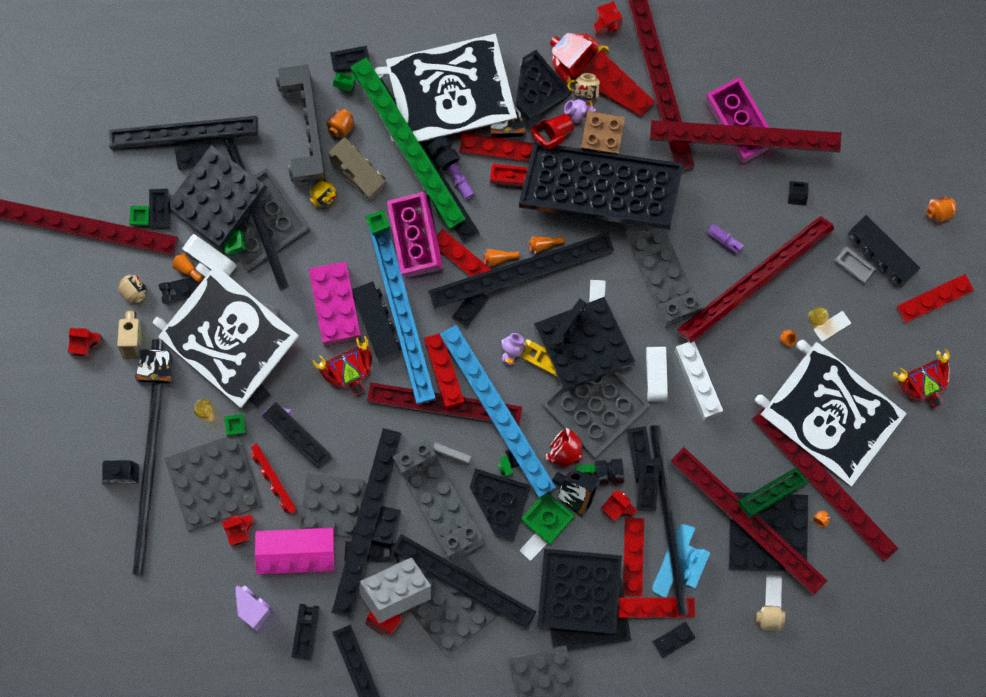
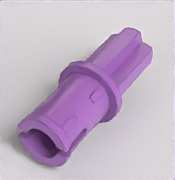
M457 164L450 165L447 171L455 183L454 186L458 187L465 200L470 199L475 193L468 184L467 177L463 176Z
M715 224L711 225L708 230V234L718 240L721 246H726L736 255L744 246L731 237L730 233L727 234Z

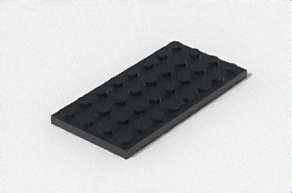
M534 142L519 201V208L670 230L684 163L559 145L547 150L542 145H539L538 142Z

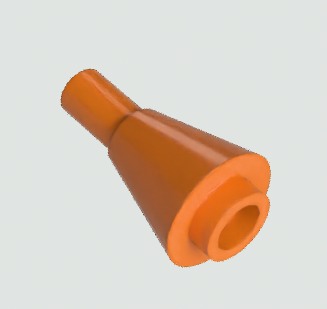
M532 236L531 240H529V249L536 255L553 246L564 244V237Z
M487 249V252L483 255L484 263L488 264V267H492L507 260L519 259V252Z
M186 254L177 255L173 259V269L191 276L197 282L202 281L203 276L195 270Z

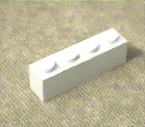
M687 342L677 346L675 354L703 421L721 415L723 409L695 342Z

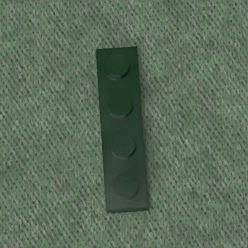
M796 467L742 498L737 505L750 519L803 488L809 481Z

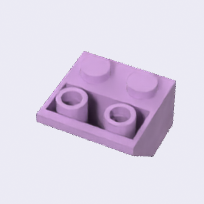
M237 585L235 590L238 616L258 631L272 614L268 610L270 606L261 598L256 600L254 598L255 594L245 585L243 588Z

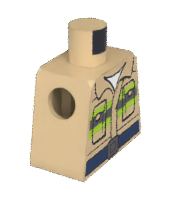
M134 311L125 312V319L119 320L117 346L122 359H140L142 327L139 319H137V313Z

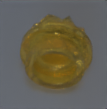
M815 307L809 312V318L815 326H822L828 320L829 313L824 307Z
M199 399L194 404V414L200 418H208L213 411L212 403L208 399Z

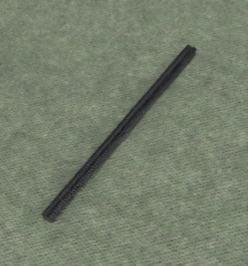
M223 139L231 160L246 170L236 147L235 139ZM257 201L250 212L263 243L262 245H264L263 247L273 270L272 272H274L276 283L280 291H283L289 287V284L285 278V273L278 259L279 257H277L278 255L274 249V244Z
M152 383L151 386L152 395L149 405L150 412L147 424L148 431L145 445L140 507L138 510L136 546L133 558L132 574L143 575L141 570H144L142 569L144 567L142 566L144 565L142 560H145L143 559L145 558L143 556L145 555L143 554L145 553L144 548H146L144 547L146 546L144 541H147L145 540V536H147L145 531H148L146 530L148 529L146 528L148 526L146 522H149L147 520L149 519L147 518L149 513L147 512H150L148 511L150 510L148 508L150 507L148 506L150 505L149 500H151L149 499L151 498L149 493H152L150 492L152 491L150 489L152 488L150 487L152 486L151 481H153L151 480L153 479L151 474H154L152 473V469H154L152 464L155 462L153 461L155 460L153 455H155L154 450H156L154 445L157 443L155 442L157 441L155 436H157L156 431H158L156 426L159 424L157 423L159 422L157 417L160 415L158 407L161 405L159 404L161 403L159 401L161 397L159 396H162L160 394L162 393L160 392L162 391L160 390L162 389L161 386H163L161 385L162 383Z
M651 425L649 428L651 431L654 457L660 458L658 487H660L661 508H663L662 513H664L665 534H667L666 539H668L666 540L667 546H669L667 548L669 558H671L669 560L676 594L675 601H677L676 606H678L676 608H678V616H687L689 613L687 611L689 610H686L688 609L686 608L688 605H685L687 604L685 603L687 598H684L686 593L683 591L685 583L682 581L684 580L682 579L683 576H681L683 574L680 572L682 564H679L681 563L679 562L681 557H678L680 556L678 555L680 550H677L679 545H676L678 544L676 543L678 538H675L677 537L675 536L677 531H674L676 530L674 529L676 524H673L675 519H672L674 518L672 517L674 512H671L673 511L671 510L673 505H670L672 504L670 503L672 498H669L671 497L669 496L671 491H668L670 486H667L669 485L667 484L669 479H666L668 478L666 477L668 472H665L667 471L665 470L667 465H664L666 464L664 463L666 458H663L665 457L663 456L665 451H662L664 446L661 444L663 443L661 442L663 439L660 437L662 432L659 430L661 425Z

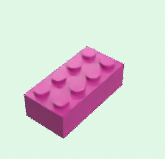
M740 77L706 95L705 101L719 125L769 128ZM732 146L742 164L772 149Z
M420 192L387 201L401 274L406 278L443 269L428 195Z
M346 261L310 268V280L324 347L356 341L357 338L362 340Z

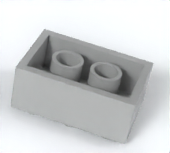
M411 557L360 581V595L377 621L381 623L430 600L431 585Z

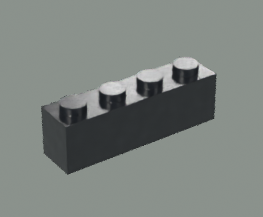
M867 215L849 231V240L854 245H859L863 249V254L869 259L872 258L877 263L878 269L886 272L895 285L903 287L920 270V267Z
M372 281L353 288L354 298L378 362L381 363L400 356L401 344L399 338L395 339L392 333L396 331L392 320L388 322L386 317L389 311L386 303L382 304L379 298L382 296L379 285L375 286Z

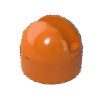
M785 330L780 335V341L789 347L793 346L797 340L796 333L790 330Z
M820 511L813 517V521L821 528H825L830 522V516L827 512Z

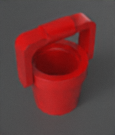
M562 114L533 126L531 133L539 145L549 150L564 141V137L574 130V124L567 114ZM544 128L551 141L547 143L546 140L539 133H537L539 130Z

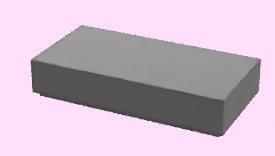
M847 246L834 261L863 285L876 271V268Z
M435 443L433 446L435 453L467 466L471 462L470 455Z

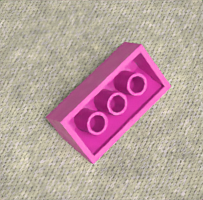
M334 528L256 531V574L334 571L336 566Z

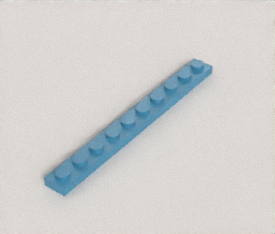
M388 229L373 236L370 231L416 403L419 405L434 401L436 399L390 231Z
M457 325L440 334L441 339L537 496L540 498L556 489Z

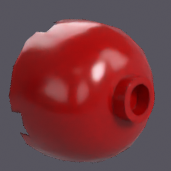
M566 428L567 432L562 430L550 445V448H553L551 453L547 452L546 459L558 467H567L573 463H578L583 455L581 453L582 441L580 437L569 428Z

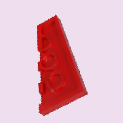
M602 50L575 77L577 79L584 73L595 75L600 82L599 92L640 115H644L656 102Z

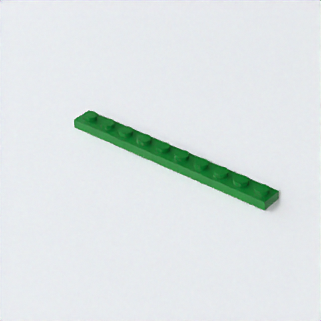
M367 57L350 67L352 73L447 228L451 229L465 221L464 215Z

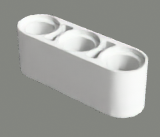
M194 234L182 248V251L198 263L205 265L210 270L216 265L230 276L237 267L232 260Z
M646 347L648 402H666L668 400L666 347Z

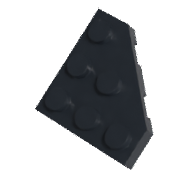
M537 50L529 53L520 61L516 108L529 121L571 93Z
M475 468L470 489L494 535L514 542L531 485Z

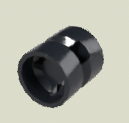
M447 136L434 140L426 147L431 158H435L434 163L441 172L447 170L450 165L456 164L460 160L456 150L451 149L452 144Z
M622 458L611 459L610 462L606 460L595 461V475L600 480L598 486L608 485L609 482L613 484L624 483Z

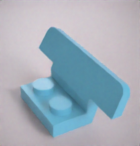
M681 524L677 528V534L675 535L677 537L675 538H678L676 539V543H678L676 545H679L677 550H680L678 551L680 552L678 557H681L679 558V562H681L679 564H682L680 572L683 574L681 575L683 576L682 579H684L682 581L685 583L683 586L686 588H696L710 552L689 546L695 527ZM668 552L652 587L654 593L663 598H666L673 582L669 560L671 558H669Z

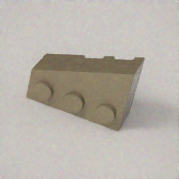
M345 137L328 152L330 162L369 201L386 187L385 176L380 171L376 172L371 162L367 158H363L358 149Z

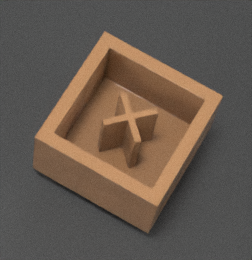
M587 111L581 149L619 154L625 117Z

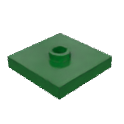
M547 493L536 501L521 518V521L550 546L575 518V515L550 493Z

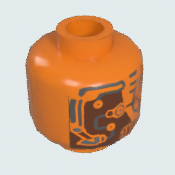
M345 109L336 110L326 122L328 132L333 137H345L355 125L353 115Z
M946 195L930 200L927 208L929 218H932L937 223L953 218L957 211L955 201Z

